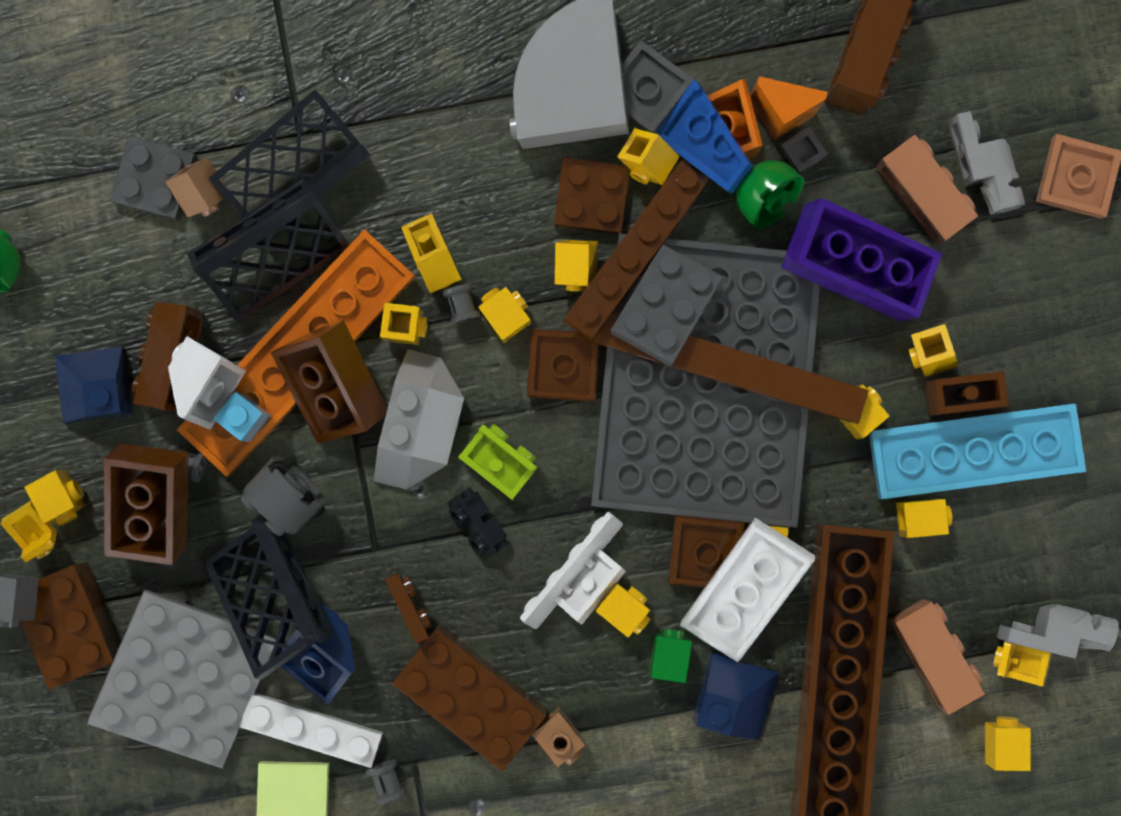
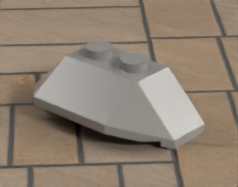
M407 350L394 382L377 448L374 482L407 490L448 465L465 398L440 357Z

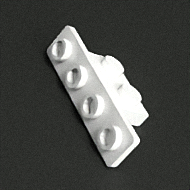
M607 512L604 517L598 518L592 525L590 534L582 543L577 544L571 550L569 559L560 570H556L549 576L546 587L541 593L533 597L526 604L520 619L530 627L537 629L558 604L577 622L583 624L626 572L602 551L620 530L623 523L610 512Z

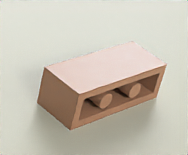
M913 135L885 156L875 167L930 239L938 246L973 221L978 215L974 211L975 205L970 197L964 193L961 194L953 184L954 178L950 171L943 166L940 167L932 157L933 151L929 144Z
M922 599L888 619L939 710L950 715L985 695L979 685L983 682L981 675L973 664L968 665L962 655L965 652V648L957 635H951L944 623L948 619L939 604L933 605L932 602Z

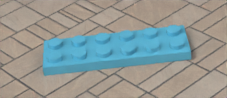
M1076 403L875 430L869 433L878 499L1086 472Z

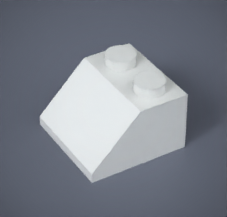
M186 337L184 342L175 348L172 354V361L168 366L178 416L211 430L216 422L213 418L231 397L246 370L191 338Z

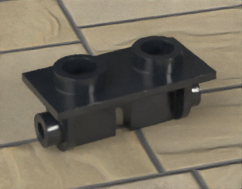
M471 487L456 495L447 503L452 520L458 526L464 528L469 536L468 542L476 554L482 555L485 560L509 544L505 539L507 534L495 517L483 523L480 517L490 510L477 491L473 492Z

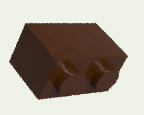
M1004 371L924 382L928 416L1009 406Z

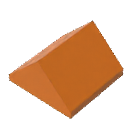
M759 76L750 94L754 112L774 142L813 118L826 100L828 92Z
M741 79L708 95L748 159L757 157L763 145L746 79Z

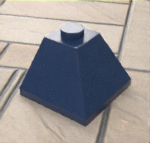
M125 347L55 356L63 423L133 414Z
M320 603L334 636L324 643L315 642L281 667L328 705L355 670L348 624L340 619L336 612L329 610ZM299 628L295 630L286 645L292 646L303 638Z
M711 653L692 718L695 725L729 736L759 740L778 672L742 661L737 663L731 658Z

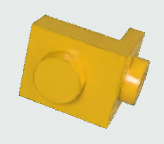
M32 501L2 518L1 525L21 547V558L25 563L35 557L41 559L54 549L57 530L51 523L43 524Z
M1005 641L1004 646H998L996 650L994 666L998 667V676L1009 677L1044 687L1052 653Z

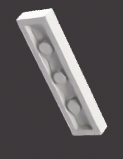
M256 692L254 695H251L239 726L372 768L383 735L381 731Z

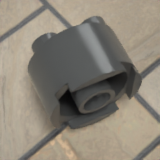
M273 456L244 487L245 493L241 497V501L250 510L258 511L267 519L265 522L266 526L276 535L282 536L284 532L297 534L325 504V498H317L321 491L299 468L293 465L290 469H287L281 465L285 459Z

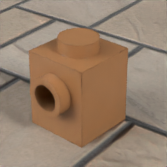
M208 158L185 166L165 181L187 217L202 213L204 217L221 208L219 202L225 198L209 179L216 170Z
M560 707L545 717L532 734L557 767L564 762L568 766L571 765L584 753L581 748L585 746V739Z

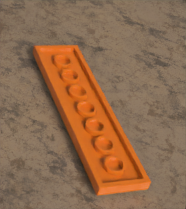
M364 229L239 362L238 366L246 370L235 391L247 395L271 414L250 442L240 441L217 422L209 430L185 420L177 431L226 477H230L297 405L271 352L316 329L343 320L354 342H356L383 313L384 303H392L415 279V275Z

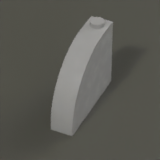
M576 0L553 14L528 42L515 75L513 89L515 118L510 119L512 139H517L522 149L630 134L614 0Z

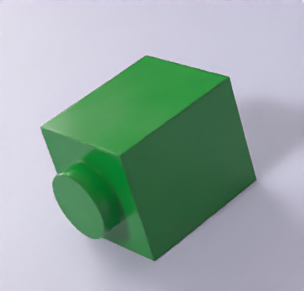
M664 628L663 634L655 632L649 670L651 678L686 683L692 641L689 637H684L685 631Z

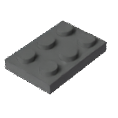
M662 244L612 327L611 334L672 367L723 277Z

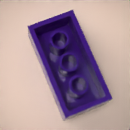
M819 198L804 205L781 268L898 321H905L920 317L942 253L828 200Z

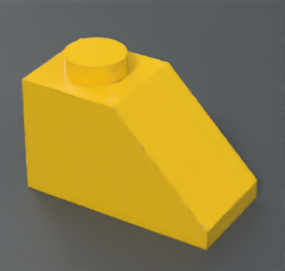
M432 213L401 227L414 261L430 294L437 290L448 288L453 283L462 280Z

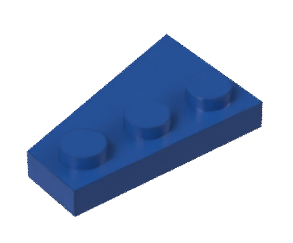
M694 79L655 134H658L676 153L726 191L733 194L753 165L700 83Z

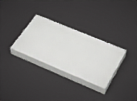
M754 518L683 617L680 626L738 663L813 564L815 555L759 519Z

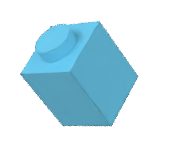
M235 391L213 420L240 441L250 442L271 414L247 395Z

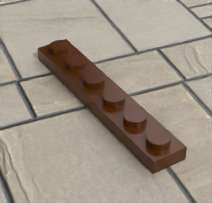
M684 159L681 160L564 317V323L590 341L594 340L653 260L662 244L664 245L709 184L710 178Z

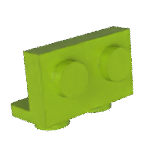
M482 424L478 429V433L458 458L513 500L538 468L533 464L536 457L521 445L515 450L505 441L509 436L495 424H492L489 429Z

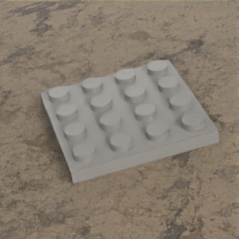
M144 589L87 724L223 768L240 728L242 716L260 680L254 678L229 619ZM245 626L247 634L255 637L256 629ZM265 633L264 639L275 642L276 636ZM262 643L258 655L262 666L268 662L274 648L273 645Z

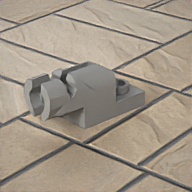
M971 111L957 114L948 122L964 187L983 184L980 190L988 205L990 215L1012 211L1025 205L1022 188L1009 186L1019 175L1016 172L1010 146L1006 140L998 139L979 144L980 128L978 122L973 120Z
M1051 604L1040 607L1035 627L1013 621L1012 628L1003 625L999 626L997 638L1076 659L1078 648L1099 649L1109 652L1116 642L1119 622L1116 619L1097 614L1091 616L1087 611L1060 604Z

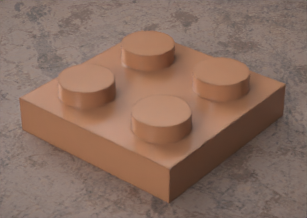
M1060 134L1054 135L1051 140L1036 202L1099 219L1107 217L1121 162V151Z

